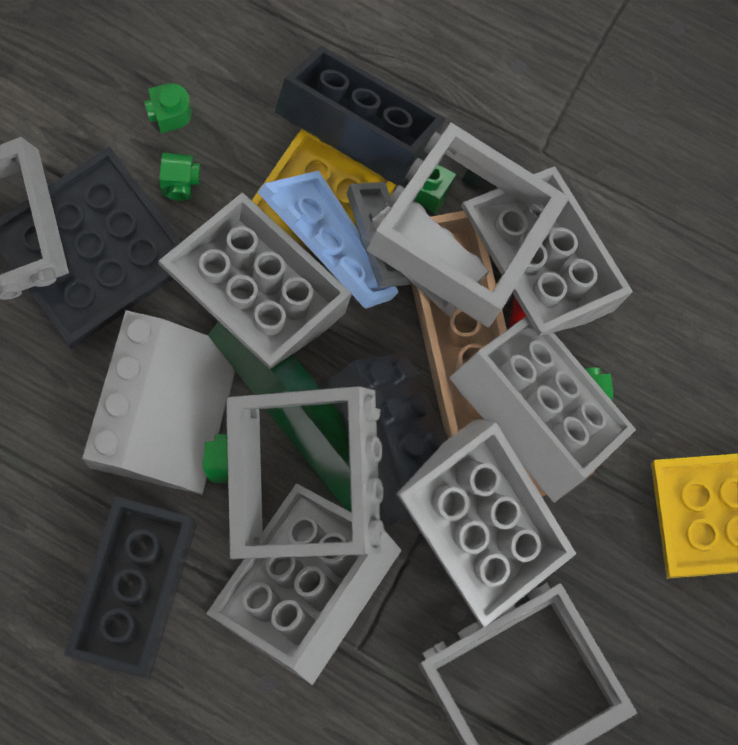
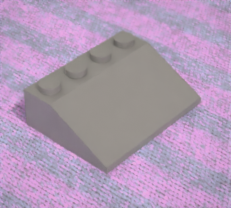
M555 166L534 175L570 198L512 292L538 336L584 325L615 311L633 292ZM498 188L463 202L461 207L499 271L503 274L538 218L539 213Z
M243 192L159 260V265L269 369L321 336L346 313L352 294Z
M126 310L82 459L90 469L203 495L207 476L202 468L204 442L214 441V435H218L227 406L226 397L230 395L236 370L208 335L165 319Z
M527 316L479 350L449 377L461 395L471 403L484 420L498 424L523 467L533 477L539 488L553 502H556L584 481L636 430L554 332L538 336Z
M480 419L473 420L445 441L397 493L472 613L484 628L576 555L567 537L496 422Z
M296 483L264 529L263 545L353 542L352 513ZM385 532L380 533L381 554L244 558L206 614L292 673L313 685L400 554L401 549Z

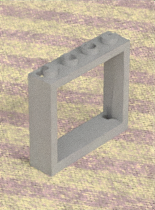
M450 123L442 135L437 132L434 133L424 149V152L428 154L424 161L419 158L416 159L405 177L410 180L407 187L404 188L399 184L387 203L391 207L387 216L380 212L368 230L374 236L367 251L489 328L507 302L570 197L455 124ZM444 154L539 213L538 218L493 291L485 288L394 230Z
M22 137L0 145V179L22 171L43 259L0 275V299L3 300L16 298L22 294L23 290L33 286L42 287L53 284L57 277L69 273L39 150Z
M348 387L226 397L230 559L381 554L380 533H385L379 514V503L383 499V486L381 480L378 479V462L381 459L382 448L376 432V420L379 419L380 409L376 408L375 390L363 387ZM348 402L353 542L263 545L259 409Z
M545 583L527 593L530 601L518 608L513 604L485 628H482L480 623L476 622L458 632L461 640L447 647L444 641L423 652L426 660L418 666L462 745H478L436 669L550 604L610 707L546 745H584L637 714L561 583L551 589Z

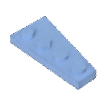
M319 171L264 183L257 192L365 309L390 301L399 292L395 286L378 288L360 232Z

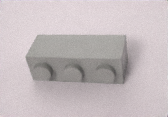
M412 202L394 228L395 231L482 285L489 270L475 254L469 253L461 246L448 229L439 226L428 216L425 209L419 203ZM387 206L381 213L387 216L391 207ZM375 216V217L372 219L369 228L371 227L372 223L374 222V220H375V218H376L377 216ZM368 231L365 239L370 243L374 234ZM406 276L448 316H451L458 309Z

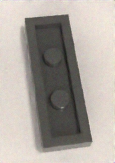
M386 183L350 184L346 194L378 288L413 284L400 271L367 251L370 243L365 237L371 221L388 206L387 203L390 199Z

